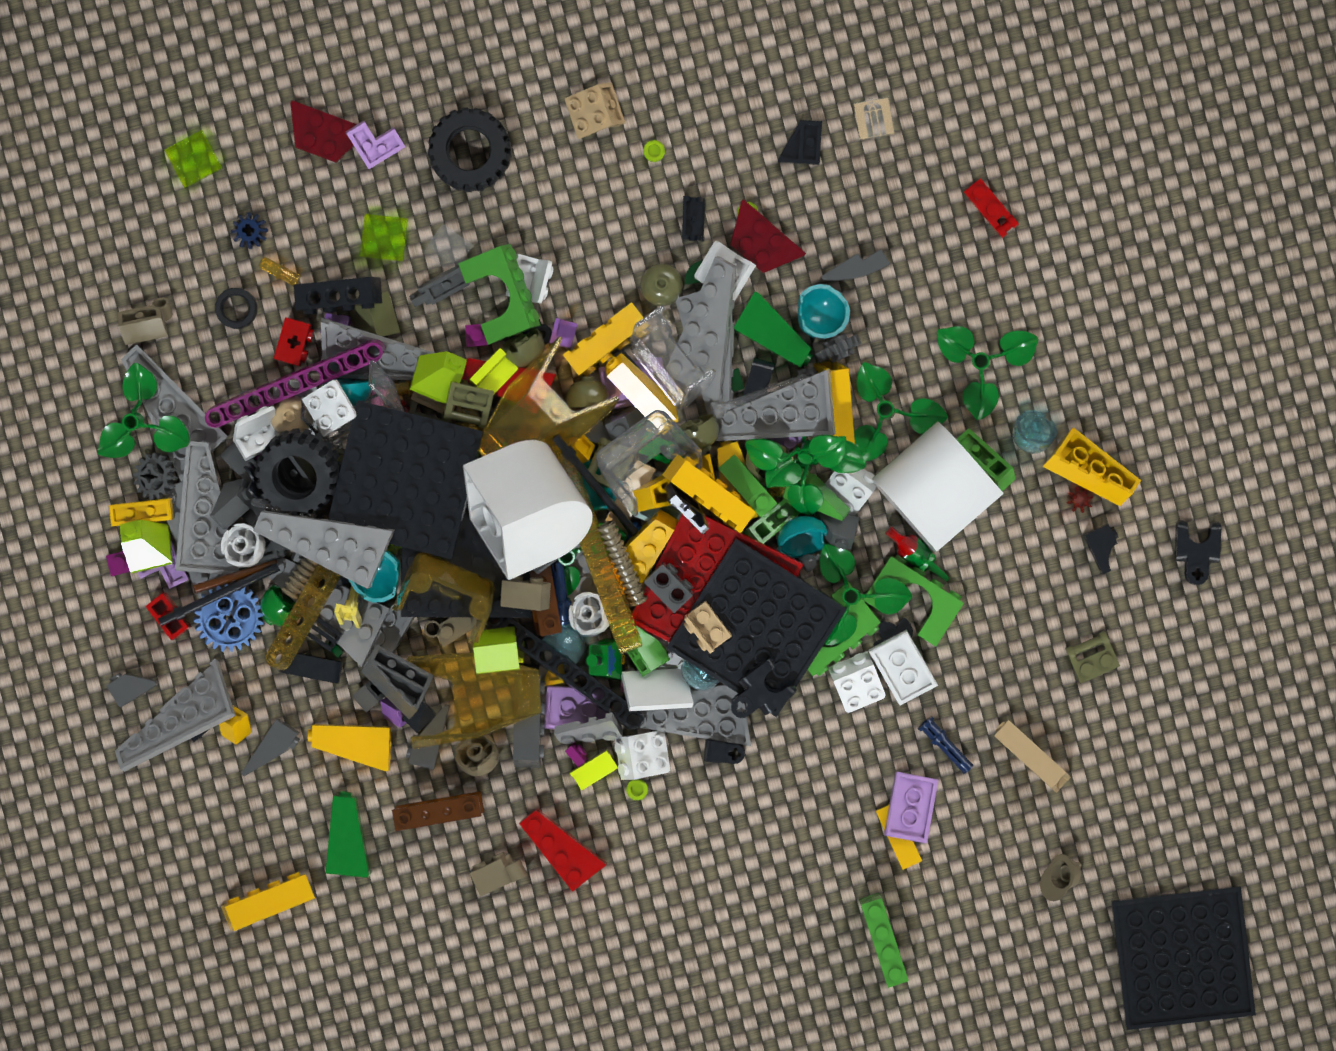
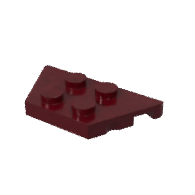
M291 100L295 148L337 163L354 147L346 131L357 124Z
M742 199L730 243L736 251L754 263L756 268L762 273L805 256L806 253Z

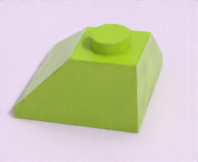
M448 351L419 355L410 390L446 405L450 382L460 383L467 359Z
M145 520L120 524L121 545L131 573L173 564L170 527L168 524Z

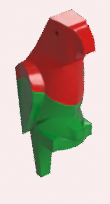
M892 526L888 528L885 534L896 543L899 556L924 572L930 570L946 582L950 579L934 563L936 556L932 554L919 538L912 534L904 536Z

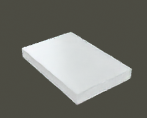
M907 629L869 649L871 657L899 705L938 686Z
M685 668L654 670L642 677L639 671H626L621 674L629 711L691 708L693 706Z

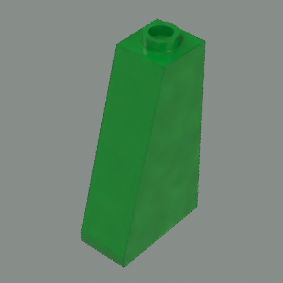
M755 291L735 324L734 330L798 368H801L802 364L807 366L813 356L809 353L811 348L771 305Z
M339 791V794L333 796L325 874L369 878L371 870L357 796H351L352 792Z

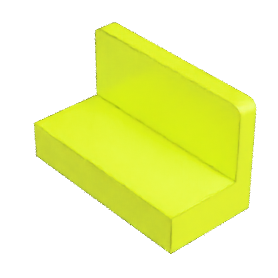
M499 348L470 378V383L474 387L493 390L495 394L514 375L518 367L506 358V353Z
M605 750L580 767L572 770L570 775L575 779L582 791L618 769V766L609 751Z

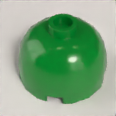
M272 584L262 596L260 602L261 611L264 614L262 618L269 625L274 624L278 627H287L294 624L303 615L301 613L303 610L288 595L283 594L281 588L276 584Z

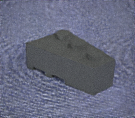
M376 645L370 652L361 670L409 720L417 712L434 676L379 645Z

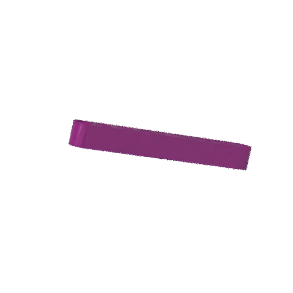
M378 339L369 340L218 403L207 411L205 422L210 427H220L254 413L262 407H268L367 366L382 357L385 352V346ZM369 347H378L380 353L372 355L369 352ZM349 355H358L360 362L352 363L349 360ZM336 362L340 370L338 372L332 371L329 368V363ZM312 370L317 371L320 374V379L313 380L309 372ZM290 379H297L300 382V387L293 388L290 385ZM277 387L280 390V396H273L270 393V388ZM250 396H258L261 401L260 404H253ZM231 404H238L241 412H233ZM211 412H218L221 415V420H213Z

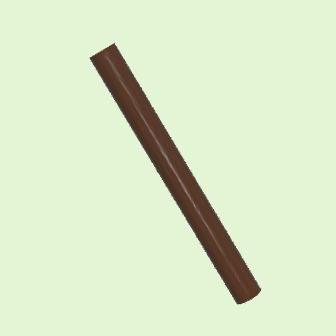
M277 560L267 561L193 585L194 591L198 593L245 578L277 563Z

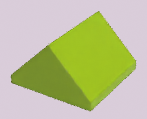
M515 626L472 631L476 674L520 669Z

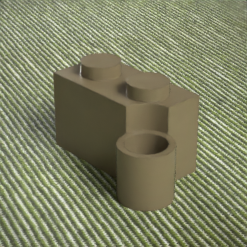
M160 297L155 299L152 305L118 312V326L125 345L167 336L165 321L173 316L167 298Z
M523 576L502 580L501 607L536 611L549 609L551 583L543 582V578L537 577L523 580Z
M450 617L442 623L437 620H431L425 624L424 632L429 637H437L442 646L445 647L481 624L479 618ZM430 623L438 625L439 631L436 635L428 632V625Z
M504 852L493 856V861L487 864L482 861L472 866L474 870L470 872V875L480 897L527 876L521 860L514 861L510 853L505 855Z

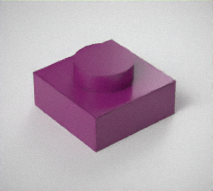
M481 324L465 325L467 347L488 345Z
M124 551L106 555L111 577L130 572Z
M574 742L565 750L578 767L588 760L587 752L580 744L577 746Z

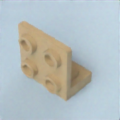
M612 82L597 84L565 98L578 139L606 128L625 124Z

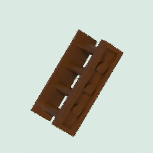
M548 566L539 574L533 570L529 571L530 578H543V582L551 583L550 608L542 611L531 610L535 635L545 636L562 633L551 566Z
M481 791L396 805V809L392 810L395 831L481 817V813L485 812Z

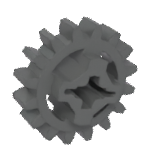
M843 334L823 343L824 350L815 353L818 362L821 363L829 359L832 364L854 354L852 348L861 344L858 334L847 338L846 334Z
M161 453L145 454V458L139 459L141 465H135L138 472L133 473V476L137 477L134 485H139L137 492L143 493L144 498H150V500L165 499V495L171 494L170 488L176 487L173 480H177L178 477L173 476V473L177 469L171 468L173 461L167 460V455H161Z

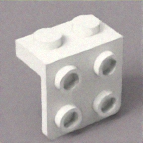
M715 241L698 267L694 277L701 283H704L713 260L717 256L737 266L733 300L735 302L756 265L737 255L722 243Z
M516 254V260L519 268L524 273V281L531 293L532 302L542 303L548 294V288L546 287L548 279L553 274L552 261ZM507 288L505 296L510 297L509 290Z
M337 380L328 382L302 399L323 437L340 429L341 426L357 416L354 407Z
M274 406L262 407L255 414L249 417L246 415L237 420L233 441L245 461L260 455L271 439L279 436V433L271 424V420L276 412Z
M865 469L854 473H838L834 471L825 483L850 508L848 515L851 516L857 514L877 487L872 481L875 475L867 472Z
M868 651L856 654L852 658L837 662L828 667L846 712H853L885 698V692Z
M653 731L615 739V751L619 763L618 772L621 780H635L670 771L664 732Z

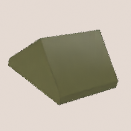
M389 291L382 292V303L374 304L375 308L362 309L361 306H355V310L349 311L354 328L382 337L401 333Z

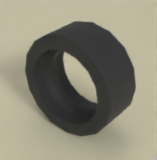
M229 288L218 296L215 303V313L223 325L232 329H242L249 326L255 320L257 303L248 291L241 288ZM232 296L243 297L249 305L247 316L240 321H232L224 313V304Z

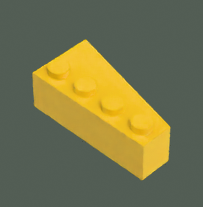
M631 302L610 318L606 324L594 330L591 336L581 340L572 351L568 350L563 356L580 377L583 374L587 377L596 370L594 366L601 361L604 364L612 358L611 352L616 348L621 350L630 343L628 339L634 334L638 337L647 330L645 326L648 323Z
M1074 427L1061 439L1043 465L1044 468L1118 506H1121L1134 493L1141 482L1138 477Z
M710 453L691 458L697 463L695 466L697 469L700 470L703 467L713 474L710 478L716 481ZM660 475L633 490L637 512L671 506L667 500L668 495L665 490V486L670 481Z
M677 454L662 476L741 533L756 512L741 501L743 497L733 489L731 492H728L726 490L727 485L718 478L716 481L712 480L710 477L713 474L703 467L700 470L695 467L697 463L690 457L682 458Z
M661 509L624 545L627 547L625 551L630 554L628 558L632 559L631 564L635 566L634 570L637 571L636 576L640 578L639 583L642 584L679 521ZM611 557L601 566L597 577L624 592L625 587L621 586L623 582L618 579L620 575L616 574L617 569H614Z
M299 872L288 875V880L280 883L279 880L267 884L268 888L263 890L256 888L247 892L245 897L239 899V896L227 900V904L222 905L221 908L230 930L236 931L315 899L306 874L300 875Z

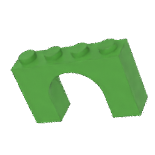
M511 244L496 247L458 263L466 284L493 275L500 278L509 290L510 302L506 312L498 318L481 324L488 345L540 326L539 314L534 309L531 293L524 281V273L519 268L516 260L517 255Z
M898 555L895 558L889 556L866 594H876L874 586L877 581L884 578L898 580L904 585L918 584L922 586L931 598V611L917 635L936 647L964 603L960 601L962 596L952 590L949 593L942 589L944 585L934 578L930 582L924 578L926 573L916 567L913 570L906 566L907 561ZM863 598L865 602L876 608V598Z
M842 585L831 596L845 606L846 603L842 599L845 585ZM862 598L858 604L850 605L847 613L853 615L857 620L855 633L848 640L840 644L828 647L822 646L808 668L812 676L815 674L818 676L822 675L829 669L827 665L830 662L834 661L837 663L845 656L844 651L849 647L852 650L862 643L861 638L866 634L871 636L880 629L877 625L881 622Z
M880 893L860 898L859 902L887 987L908 982L909 980Z

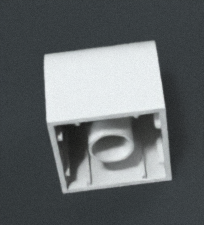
M936 422L872 478L874 484L926 545L936 552L1004 494L964 447L939 422Z
M537 440L520 441L463 465L470 520L508 580L562 557L575 548L588 533L592 524L591 509L546 443Z

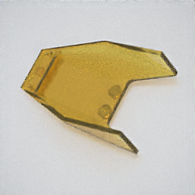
M559 336L508 386L483 430L484 435L480 450L485 455H488L520 441L537 440L546 443L555 455L559 454L562 451L552 441L556 434H559L568 446L574 445L615 408L619 398L615 396L580 411L570 409L543 379L547 366L562 342V338Z
M474 653L407 656L408 662L434 675V677L452 682L455 724L453 728L436 735L411 736L412 749L478 738L541 713L539 670L519 665L520 669L476 674Z

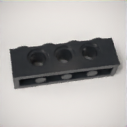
M381 277L295 284V311H304V315L317 314V310L323 309V313L336 312V308L341 307L342 311L355 310V306H361L362 309L375 308L374 304L382 303ZM357 290L359 291V297H358V299L356 298V291H357ZM338 292L340 294L339 300L336 298ZM318 294H320L321 297L320 302H318L317 300Z

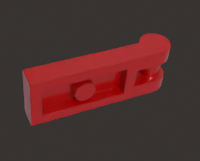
M981 178L963 192L1001 238H1004L1007 235V231L1011 228L1014 229L1019 225L1017 220L1008 212ZM1003 216L1006 222L1000 225L997 220Z

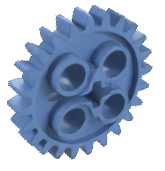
M217 586L215 591L220 590L222 588H220V586ZM244 587L221 598L229 600V604L226 607L218 606L221 600L219 599L195 610L194 613L199 616L193 618V621L200 623L195 626L196 631H201L199 634L200 639L206 637V645L213 642V649L220 645L222 652H224L226 646L229 647L231 652H233L234 646L241 650V643L243 642L249 646V638L256 640L253 633L261 632L257 625L264 624L263 620L259 619L264 614L262 611H258L261 609L260 603H256L259 599L258 596L251 597L252 590L249 589L245 592ZM208 589L209 594L215 592L212 589ZM238 600V603L233 608L234 601ZM245 607L249 609L245 616L238 615L240 608ZM230 613H231L232 616H233V618H232V619H231V618H228V620H227V622H226V619H225L224 616H225V615H226V616H229ZM212 618L220 620L216 626H210L209 621ZM225 625L223 633L220 634L219 631ZM231 627L239 628V632L235 635L228 633Z

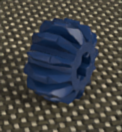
M247 212L246 220L242 215H239L241 223L233 221V225L237 226L238 229L231 230L232 234H238L234 237V242L241 240L239 246L244 248L247 243L250 250L253 249V242L257 247H260L261 244L258 239L260 238L263 241L267 239L261 235L268 232L267 228H261L266 224V221L261 220L258 222L260 218L258 214L252 219L250 212ZM247 226L255 229L254 234L251 233L252 236L245 233V229H248Z

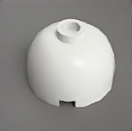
M245 523L233 525L234 527L227 530L221 540V552L225 555L226 561L237 567H251L257 564L265 552L264 537L254 532V527Z
M583 592L574 598L575 602L569 608V621L574 630H577L582 635H598L609 627L613 618V610L611 604L604 596L594 592Z

